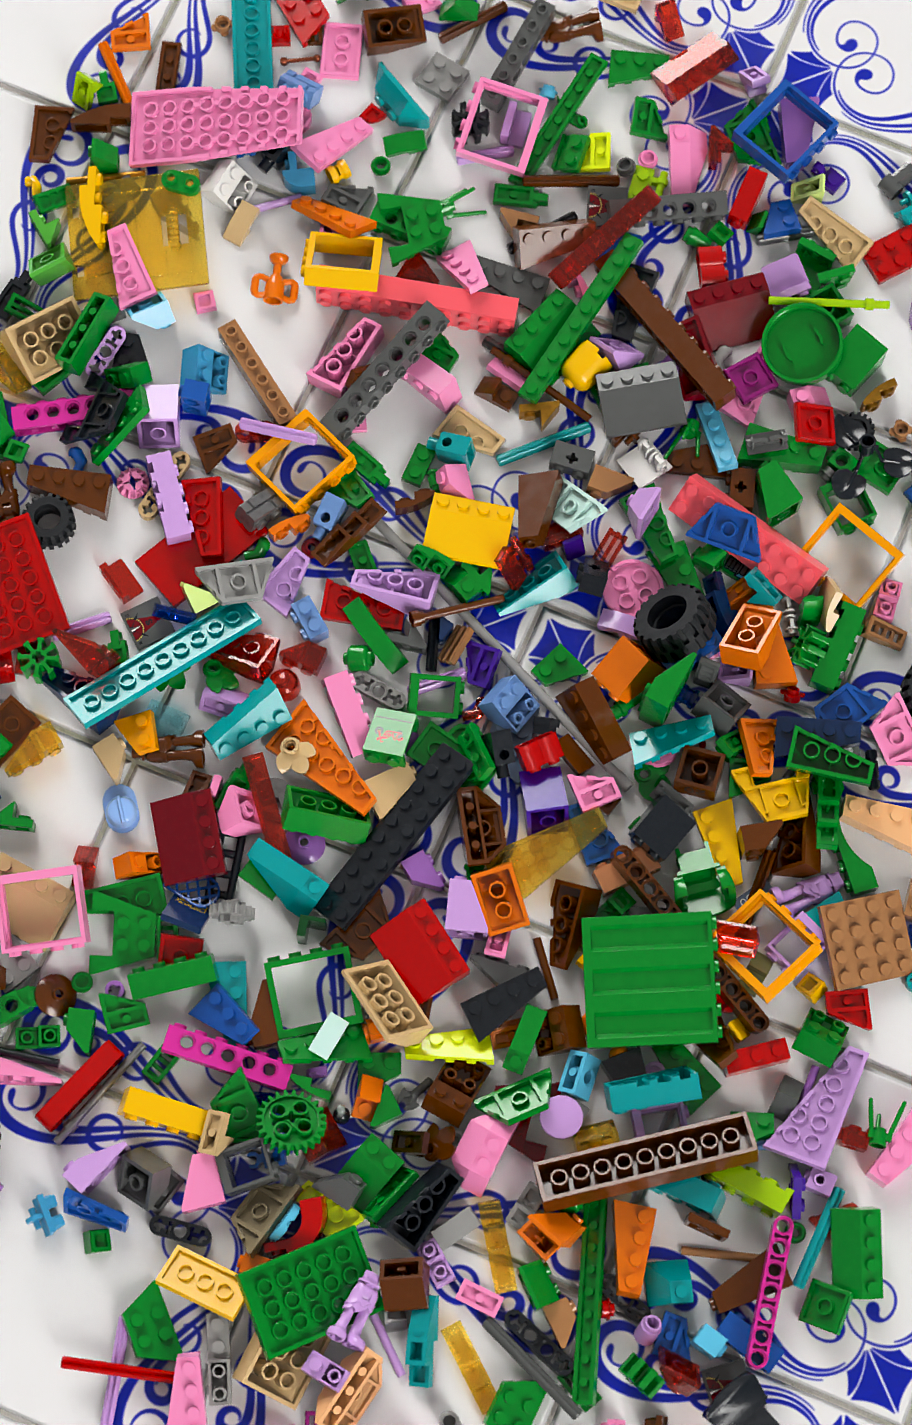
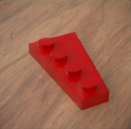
M218 476L180 480L202 558L223 557L222 478Z

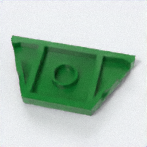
M751 99L743 110H740L733 119L724 125L723 130L737 163L762 166L731 140L733 131L757 107L755 100ZM762 119L746 137L781 165L782 162Z
M241 1066L210 1101L212 1110L231 1114L225 1136L234 1138L232 1143L251 1140L258 1137L259 1131H256L255 1119L257 1110L261 1106Z
M544 1069L473 1101L476 1109L508 1126L549 1109L551 1069Z
M154 1280L122 1313L121 1318L136 1358L176 1362L177 1355L183 1352L160 1288Z
M502 1381L484 1418V1425H532L547 1392L536 1381Z

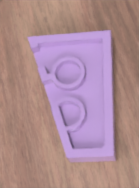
M295 546L269 574L262 598L263 601L286 619L310 563V558Z

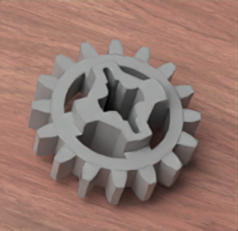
M236 899L220 900L218 904L212 903L209 905V917L218 919V922L225 923V925H243L246 921L255 920V908L246 906V902H240Z

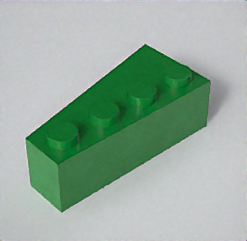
M749 423L746 435L774 430ZM788 435L787 443L789 449L748 456L744 438L737 458L738 467L742 468L744 466L759 469L758 467L765 461L771 462L776 459L783 470L818 474L827 447L797 442L795 437Z
M843 601L838 612L840 616L828 635L829 644L823 648V651H826V655L824 658L819 657L818 666L814 669L808 684L809 687L831 695L833 690L839 689L842 682L839 676L841 671L846 672L850 661L846 659L849 653L853 654L857 643L854 640L857 635L860 636L865 626L862 624L867 610Z
M795 725L786 769L870 787L875 763Z

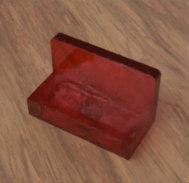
M557 523L550 524L544 546H542L544 552L562 547L564 540L579 534L583 537L584 531L582 527L569 533Z
M122 559L117 560L110 566L106 562L99 566L101 574L123 605L143 593V588Z
M717 919L715 938H718V951L714 952L754 959L760 944L758 927Z

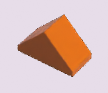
M530 1220L517 1231V1234L535 1255L545 1262L560 1248Z

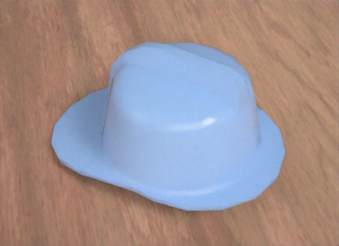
M123 784L109 787L103 796V808L108 826L118 833L130 832L139 822V809L134 791L129 786Z

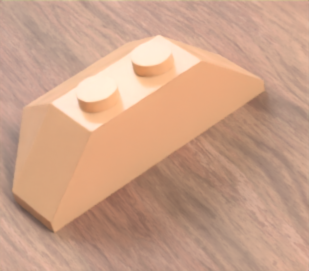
M365 1346L363 1352L355 1351L343 1358L339 1366L351 1374L339 1393L324 1386L317 1398L315 1423L318 1425H356L382 1386L383 1358L367 1346Z

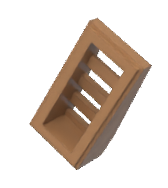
M870 615L865 619V626L860 635L861 637L897 651L902 650L908 632L874 615ZM879 628L882 629L880 635L878 634ZM889 631L890 634H889V637H888V639H887V638H885V637H886L887 632ZM895 634L898 635L896 643L893 642Z

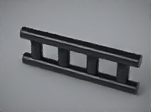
M220 830L222 845L224 844L225 836L237 838L235 851L223 849L224 856L233 859L231 871L227 870V875L217 876L229 879L227 892L220 891L219 899L231 900L234 899L247 835L233 837L223 834ZM209 880L210 885H215L211 880ZM205 889V894H204V896H207V895H208V889ZM210 889L211 895L217 894L218 890ZM209 898L203 899V902L209 903Z

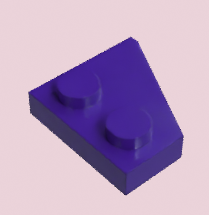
M469 640L466 645L467 682L472 686L489 690L503 651Z
M788 1163V1170L791 1174L788 1186L794 1190L789 1199V1213L792 1220H801V1212L805 1211V1200L802 1199V1191L806 1190V1180L802 1178L797 1163Z

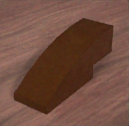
M131 103L104 105L83 112L70 119L72 132L112 133V126L131 127Z

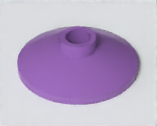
M288 831L283 841L286 856L300 865H309L319 860L325 851L326 845L325 837L310 836L297 831ZM306 839L308 844L303 846L300 844V841Z

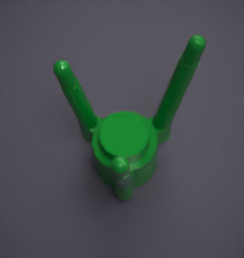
M475 187L468 190L464 188L440 201L443 217L446 216L447 220L456 217L483 215L487 211L453 213L456 210L454 201L475 191Z
M688 418L687 424L680 428L678 435L663 457L665 460L669 457L681 437L682 440L696 438L695 456L697 458L700 456V437L702 433L699 431L700 423L696 419Z
M869 1098L868 1137L870 1138L868 1144L871 1147L884 1149L886 1148V1143L891 1142L892 1135L907 1104L906 1101L902 1102L889 1132L886 1133L887 1130L880 1127L881 1114H877L874 1127L873 1098Z

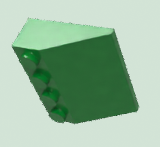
M556 288L504 342L503 350L513 356L516 362L532 372L576 307V304ZM592 323L584 332V334L582 335V337L580 338L572 352L583 341H589L590 336L599 337L601 335V333ZM561 368L549 384L551 387L562 376Z
M692 652L655 677L652 684L647 683L637 710L640 712L639 720L653 727L664 725L689 679L697 653Z

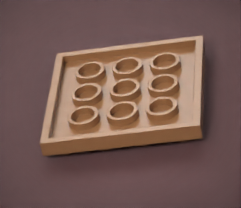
M899 890L817 907L835 991L907 976L912 973V949Z

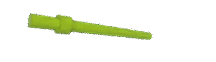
M768 297V304L771 305L812 303L822 307L864 308V310L871 311L873 309L890 308V301H876L874 298L851 300Z

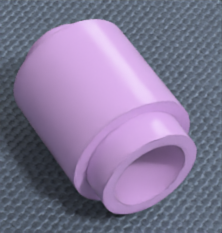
M655 1315L645 1316L634 1331L635 1340L642 1346L652 1345L662 1330L661 1320Z

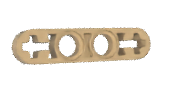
M183 451L176 452L172 456L173 464H177V466V459L182 460V458H185V464L181 463L178 467L180 472L179 476H177L178 483L191 465L189 455ZM152 487L138 507L140 517L146 521L153 520L159 513ZM151 501L154 502L151 506L152 513L148 512L147 514H144V508L148 509L151 505Z

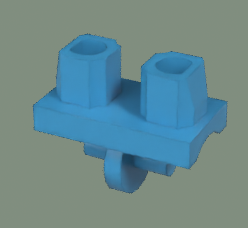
M42 1193L32 1200L34 1207L28 1209L31 1217L25 1220L27 1225L33 1223L35 1230L42 1228L45 1237L53 1235L56 1230L65 1225L61 1214L53 1217L50 1215L49 1210L58 1206L55 1195L43 1196Z

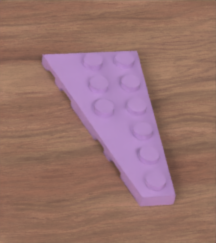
M848 1046L833 1063L828 1072L820 1078L815 1087L807 1093L790 1113V1116L776 1129L771 1138L763 1144V1148L825 1171L869 1053Z

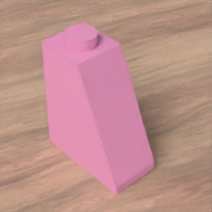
M197 1151V1154L192 1155L181 1207L183 1214L227 1204L215 1156Z

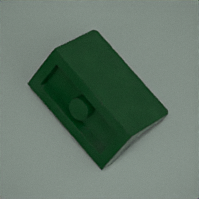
M300 914L296 935L298 944H307L309 928L326 931V919Z

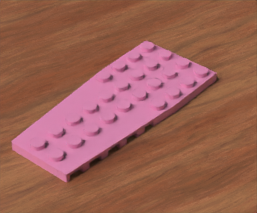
M298 85V88H287V86H279V88H268V86L249 88V86H241V89L223 86L222 89H213V87H183L132 92L129 166L131 168L187 164L302 144L304 89L301 85Z

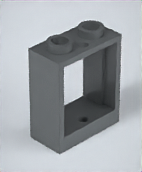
M256 1137L225 1148L218 1156H215L225 1195L233 1197L280 1180L279 1173H281L278 1161L274 1160L273 1152H275V1149L270 1150V1143L264 1145L263 1138ZM262 1146L270 1175L237 1186L229 1158Z

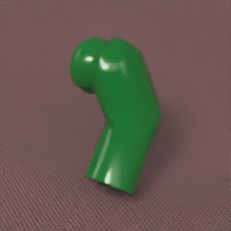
M261 537L254 550L244 551L245 560L264 558L270 549L268 539Z

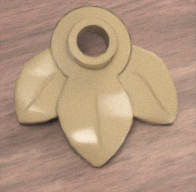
M287 737L281 742V752L276 758V765L281 774H284L289 769L298 774H306L309 769L308 758L314 756L316 750L309 742H300L294 737ZM289 746H295L293 750H288Z

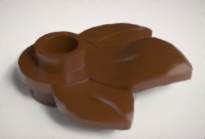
M432 1123L427 1130L428 1133H431L427 1155H423V1157L430 1162H435L438 1159L447 1160L456 1151L455 1146L452 1145L455 1139V1128L453 1126H446L440 1130L436 1123Z

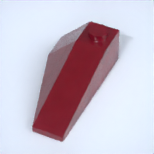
M698 314L681 321L689 337L693 336L699 344L698 347L702 351L706 350L711 357L710 361L714 365L717 364ZM679 369L683 400H706Z

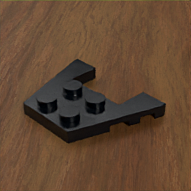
M92 371L84 388L88 391L96 392L87 414L81 426L66 425L59 441L67 445L112 433L117 426L129 396Z

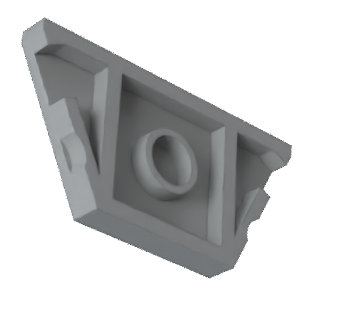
M266 557L195 567L194 571L221 606L259 601L263 598L274 558Z

